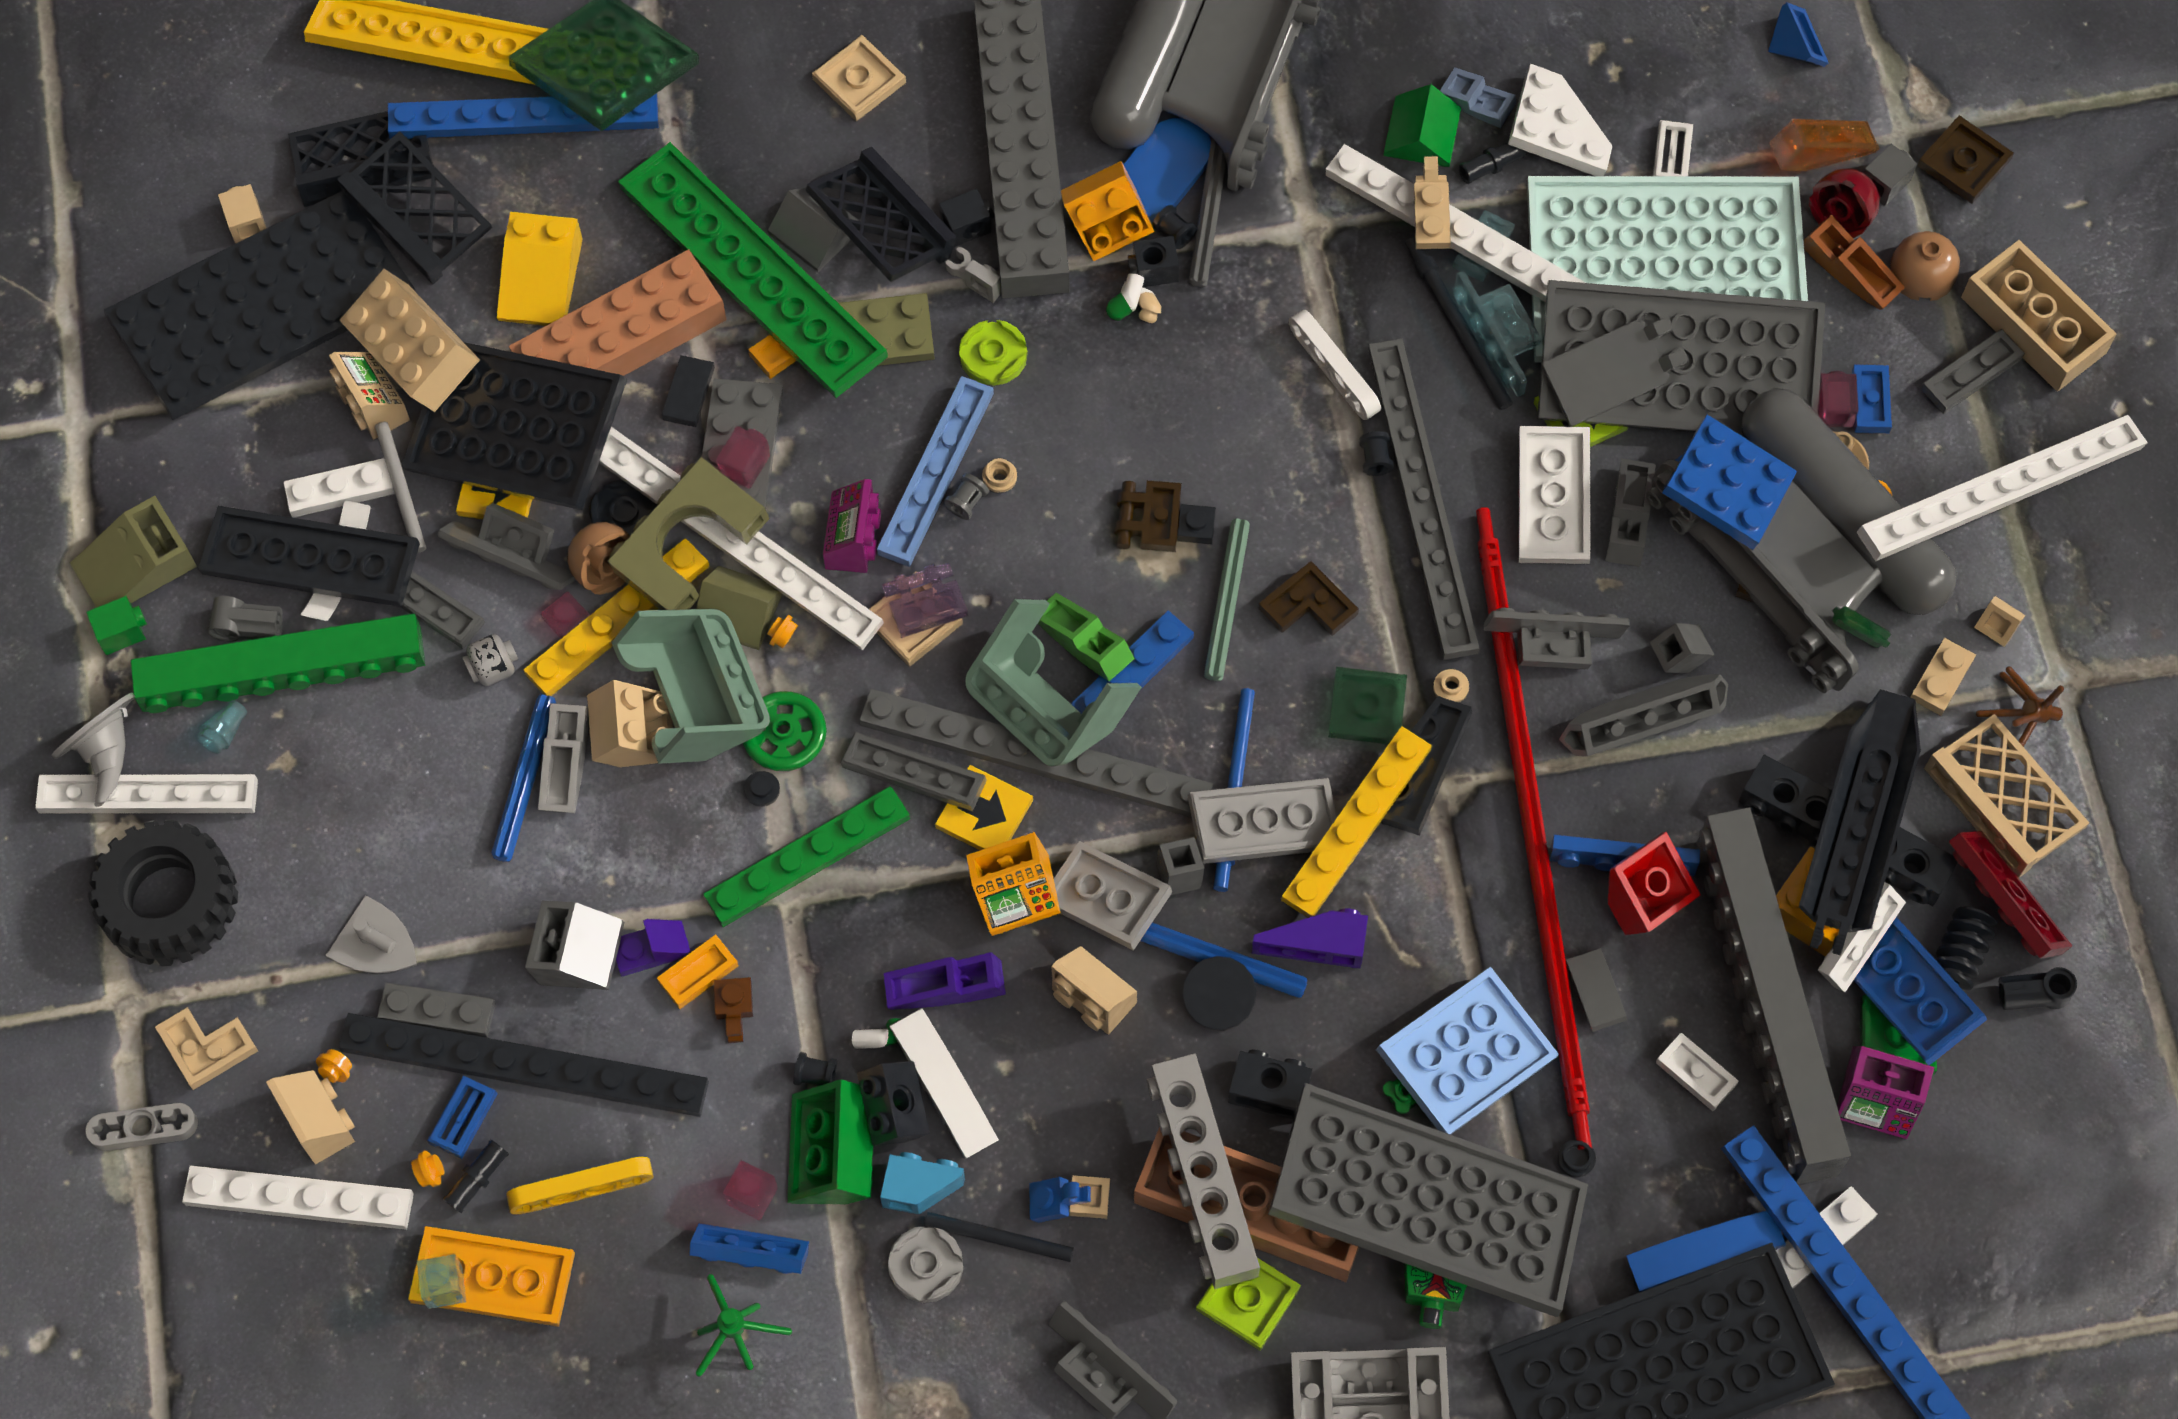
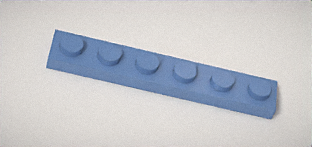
M961 376L877 548L879 556L908 567L911 566L994 394L993 387Z

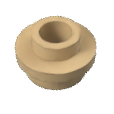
M994 459L983 469V483L993 492H1006L1016 484V468L1005 459ZM1003 474L1006 478L1004 480H995L994 476Z
M1448 669L1436 676L1433 690L1436 697L1440 696L1459 703L1466 698L1469 692V681L1462 672ZM1448 681L1455 682L1458 685V687L1456 689H1449L1446 687L1445 683Z

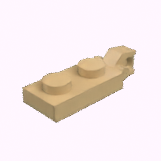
M1438 156L1424 157L1423 175L1416 176L1414 214L1416 249H1448L1451 245L1449 184L1446 175H1438Z

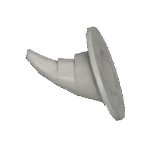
M128 693L102 711L61 744L51 755L54 759H57L68 751L74 750L78 751L86 763H91L94 775L98 777L94 803L96 807L102 806L118 784L126 747L123 721L128 717L126 706L135 698L133 693Z

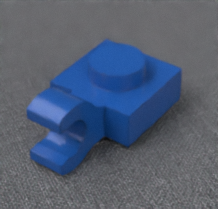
M1062 1177L1029 1183L1030 1220L1040 1223L1069 1217L1070 1205L1084 1204L1091 1201V1187H1079V1182H1069V1180Z

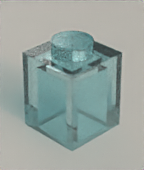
M455 1254L417 1261L421 1299L428 1309L466 1302L463 1268Z

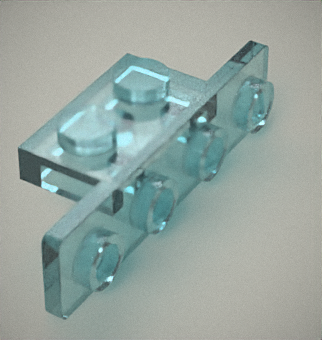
M1465 271L1457 273L1455 287H1453V294L1457 303L1460 306H1465L1469 313V322L1475 333L1480 332L1489 358L1492 361L1496 360L1501 368L1500 373L1505 386L1512 388L1517 397L1524 395L1527 378L1514 356L1541 345V336L1510 284L1479 297Z

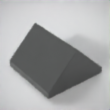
M806 187L787 192L768 229V233L817 272L851 241L806 192ZM842 209V214L846 218L857 220L845 209Z

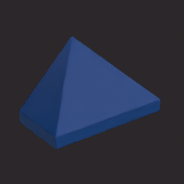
M1786 2L1781 7L1768 52L1822 67L1826 66L1829 62L1806 10Z

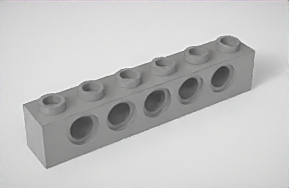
M1196 1053L1152 1065V1078L1147 1079V1086L1152 1101L1159 1100L1162 1113L1157 1114V1119L1162 1136L1169 1135L1173 1148L1167 1149L1173 1172L1179 1170L1183 1184L1178 1185V1191L1183 1207L1190 1206L1194 1220L1188 1221L1193 1242H1201L1204 1256L1199 1257V1262L1204 1279L1211 1278L1214 1289L1257 1278L1259 1277L1260 1266ZM1182 1094L1187 1096L1191 1102L1185 1107H1176L1171 1103L1170 1099L1175 1095ZM1193 1129L1201 1135V1138L1196 1142L1189 1143L1184 1141L1180 1135L1185 1130ZM1196 1165H1205L1210 1168L1212 1173L1206 1178H1197L1192 1174L1191 1169ZM1208 1200H1214L1221 1204L1222 1210L1217 1214H1208L1201 1206ZM1226 1236L1231 1239L1233 1246L1228 1250L1222 1251L1216 1249L1212 1241L1216 1237Z

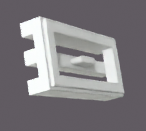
M1659 121L1653 176H1688L1693 124ZM1668 129L1671 130L1667 172H1661L1665 132ZM1684 131L1680 174H1675L1678 132Z

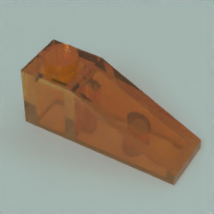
M1792 119L1769 142L1780 169L1786 171H1808L1873 154L1879 150V146L1867 121Z

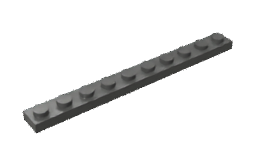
M1403 338L1369 344L1368 353L1388 434L1390 435V443L1443 660L1478 654L1479 644Z
M870 689L860 718V726L1191 818L1188 802L1189 793L1213 790V783L1090 749L1066 765L1048 766L1003 725Z

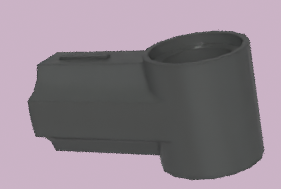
M218 596L213 601L208 634L213 638L224 641H235L239 639V636L258 638L279 636L283 626V611L281 607L245 604L242 600L235 597Z

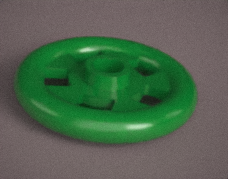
M779 691L763 696L762 698L770 716V722L766 730L762 731L760 735L743 743L748 755L757 764L774 771H792L810 763L820 753L826 739V721L820 708L811 699L796 692ZM778 706H793V714H777ZM809 718L812 730L802 732L799 720ZM782 725H786L790 728V730L784 734H781L777 731V729ZM766 740L773 746L778 747L772 755L761 748ZM800 741L804 749L795 755H791L787 748Z

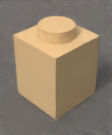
M251 184L236 186L227 192L218 194L235 243L266 229Z

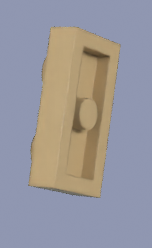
M1944 638L1910 698L1916 699V703L1942 716L1976 654Z

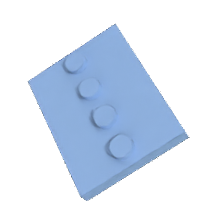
M1491 967L1383 1042L1376 1049L1436 1129L1450 1135L1559 1056V1053Z

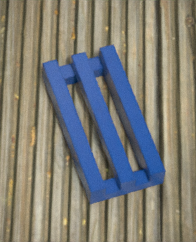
M462 1076L427 1140L428 1143L435 1147H440L445 1152H451L456 1157L462 1159L498 1095L496 1090L466 1076ZM468 1088L473 1089L446 1140L442 1139L444 1131ZM481 1094H484L483 1099L481 1100L478 1108L476 1109L461 1139L459 1140L458 1144L455 1145L454 1143L458 1138L461 1130L463 1129L472 1110L474 1109L478 1099L480 1098Z

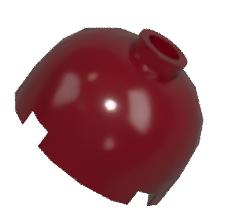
M1837 169L1828 173L1813 187V194L1809 197L1810 210L1818 224L1833 215L1852 238L1863 234L1879 211L1880 196L1877 187L1868 176L1855 169Z

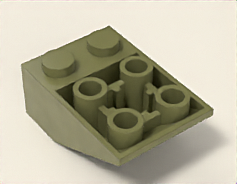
M156 496L124 512L70 562L96 608L124 596H127L130 603H133L197 567L189 550Z

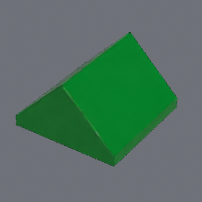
M1432 84L1396 95L1383 156L1424 163V157L1438 156V166L1450 167L1461 107Z

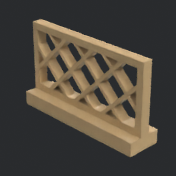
M1995 714L1948 747H1942L1933 753L1924 767L1926 772L1976 830L1983 831L2018 877L2024 875L2034 864L2089 825L2088 820ZM1992 728L2001 738L2000 748L1981 745L1982 733ZM1958 750L1974 752L1973 767L1960 765L1952 754ZM1980 753L2000 756L1999 771L1979 768ZM2006 757L2019 759L2025 766L2024 775L2005 772ZM1979 776L1998 779L1997 794L1983 792L1978 786ZM2004 780L2023 783V797L2004 796ZM2030 784L2043 786L2048 792V803L2029 800ZM2002 804L2022 806L2021 822L2008 820L2002 814ZM2028 808L2046 810V826L2027 823ZM2054 812L2067 814L2075 825L2069 829L2053 827ZM2026 831L2046 834L2045 846L2035 852L2026 841ZM2052 835L2058 836L2057 838L2052 840Z

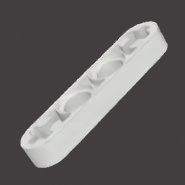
M1302 310L1289 318V326L1296 339L1358 416L1363 420H1367L1379 413L1381 405L1373 390L1307 310Z

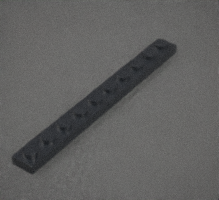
M352 1013L347 1014L338 1047L341 1052L697 1117H701L709 1084L707 1077Z

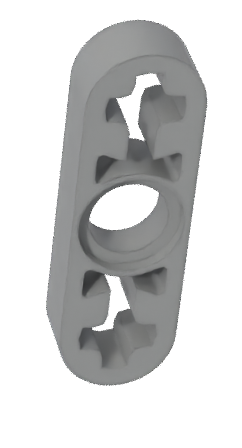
M183 1103L95 1115L89 1120L86 1126V1137L95 1148L101 1151L181 1141L190 1138L196 1132L198 1119L192 1109ZM178 1114H182L188 1120L182 1123L181 1129L177 1130L173 1124L160 1125L158 1116H161L165 1123L176 1121ZM138 1119H150L152 1127L146 1135L136 1136L133 1134L132 1127ZM107 1124L111 1130L123 1129L126 1137L123 1138L119 1131L107 1133V1139L102 1140L96 1133L101 1132L103 1125Z

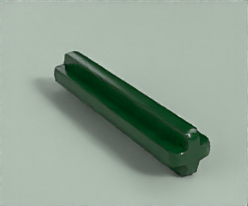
M1836 606L1832 610L1835 615L1831 620L1835 625L1875 648L1880 646L1886 648L1889 646L1888 638L1891 633L1887 629L1847 606L1842 608Z

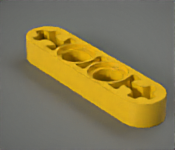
M634 1157L519 1186L509 1190L506 1196L510 1213L525 1214L644 1184L652 1180L654 1176L648 1157Z

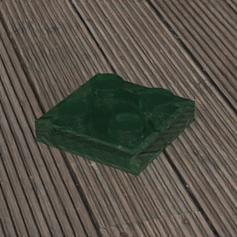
M1336 667L1328 738L1389 745L1402 726L1407 675Z

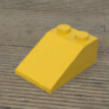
M510 212L503 247L497 309L498 321L547 326L568 314L583 240L578 219Z

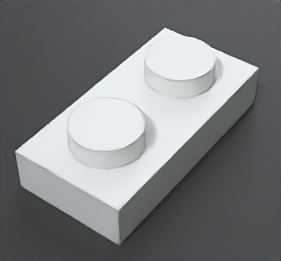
M1680 1033L1656 1060L1657 1065L1712 1111L1717 1108L1739 1082L1683 1033Z

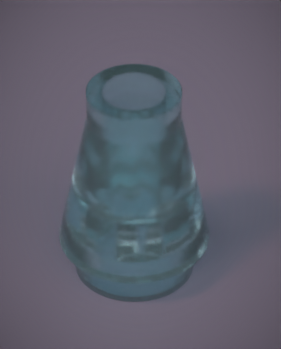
M230 700L224 708L199 726L198 741L206 749L216 754H219L223 749H228L242 720L248 714L245 707L237 701Z

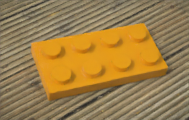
M425 1226L408 1300L413 1304L559 1327L575 1252L573 1249Z

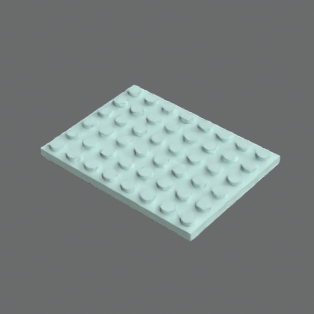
M1528 176L1527 200L1530 251L1586 283L1808 301L1799 177ZM1532 295L1534 361L1542 362L1546 302Z

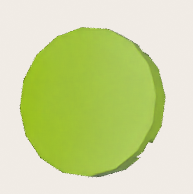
M987 320L975 324L967 330L960 342L959 358L962 369L971 379L985 385L996 386L1008 383L1018 377L1026 366L1028 351L1025 337L1017 327L1000 320L989 323Z

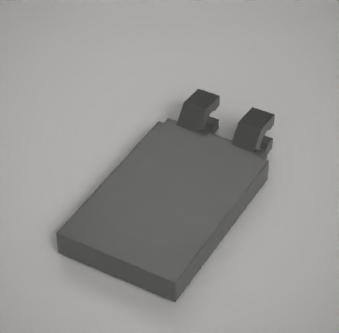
M1669 316L1647 327L1644 321L1638 322V320H1635L1541 364L1569 427H1573L1667 383L1666 379L1670 378L1668 372L1689 361L1683 348L1661 358L1653 340L1674 330Z

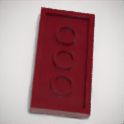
M1983 831L1960 832L1949 841L1955 849L1952 852L1954 858L1965 869L1969 868L1977 877L1975 884L1986 897H1992L2000 907L1998 909L2000 917L2010 927H2016L2023 936L2021 938L2022 945L2031 955H2038L2040 959L2059 956L2072 947V944Z

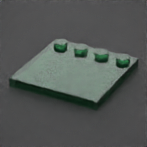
M592 0L508 56L511 68L600 131L612 125L699 64V54L621 0Z

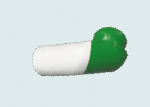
M1133 273L1128 274L1124 290L1112 298L1106 306L1107 315L1115 321L1122 320L1136 310L1144 277Z
M889 1019L886 1023L887 1029L854 1030L852 1034L853 1047L856 1049H866L898 1044L889 1026L901 1019Z

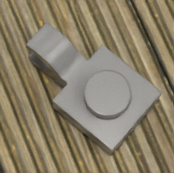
M958 247L956 249V256L963 260V262L954 264L952 261L947 260L946 270L951 275L965 280L967 287L994 303L1001 295V278L999 274L989 265H981L975 260L971 261L970 253L966 249Z

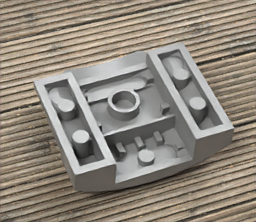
M1446 1347L1341 1352H1291L1294 1419H1450Z

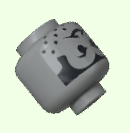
M491 634L467 646V655L462 658L474 683L480 681L482 685L490 686L514 674L515 668L512 662L518 660V656L510 640L503 642L500 636Z

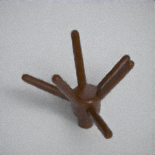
M2008 666L2005 669L2006 672H2000L1999 676L2025 701L2022 709L1976 711V716L1991 717L1994 714L1997 717L2022 716L2013 720L2012 725L2017 727L2028 723L2018 740L2024 747L2037 723L2043 724L2049 720H2061L2063 715L2062 709L2052 706V703L2064 691V687L2058 686L2046 699L2039 698L2015 670ZM2009 758L2012 762L2016 761L2014 758Z

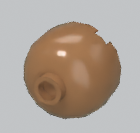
M1931 231L1913 233L1904 238L1894 251L1890 261L1892 273L1905 286L1900 293L1918 301L1920 297L1931 298L1930 301L1947 295L1957 281L1960 268V258L1955 246L1945 236Z
M607 522L589 524L581 529L572 539L567 552V561L572 576L585 589L591 590L594 594L598 595L613 592L621 587L625 581L613 572L607 561L610 559V554L614 547L622 541L625 542L630 535L623 528Z

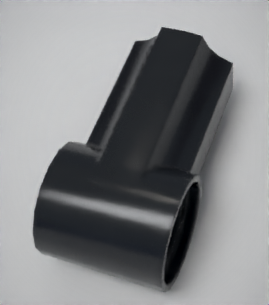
M2062 967L2053 968L2045 973L2004 976L1998 980V993L2003 1010L2045 1006L2050 1009H2060L2069 1003L2077 989L2075 975L2070 970ZM2058 982L2065 987L2066 994L2059 995L2052 992L2049 983Z

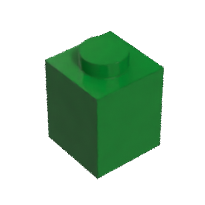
M127 596L86 612L97 642L105 655L146 640L142 627L147 625L145 616L140 606L133 607Z

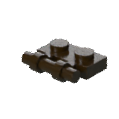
M1147 480L1146 493L1136 492L1135 482L1124 481L1122 483V492L1117 497V506L1120 508L1119 520L1115 522L1114 534L1117 536L1116 547L1119 549H1129L1131 538L1139 536L1141 537L1142 550L1176 552L1182 483ZM1144 508L1143 521H1133L1134 509Z

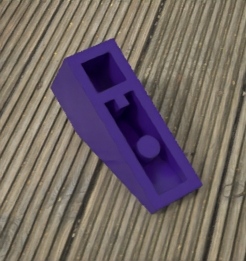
M1343 908L1339 911L1331 910L1255 934L1253 937L1252 954L1361 969L1368 915H1361L1359 911L1350 908Z

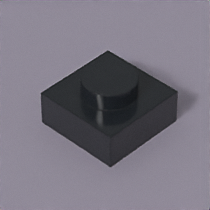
M1181 504L1177 541L1212 545L1216 507Z

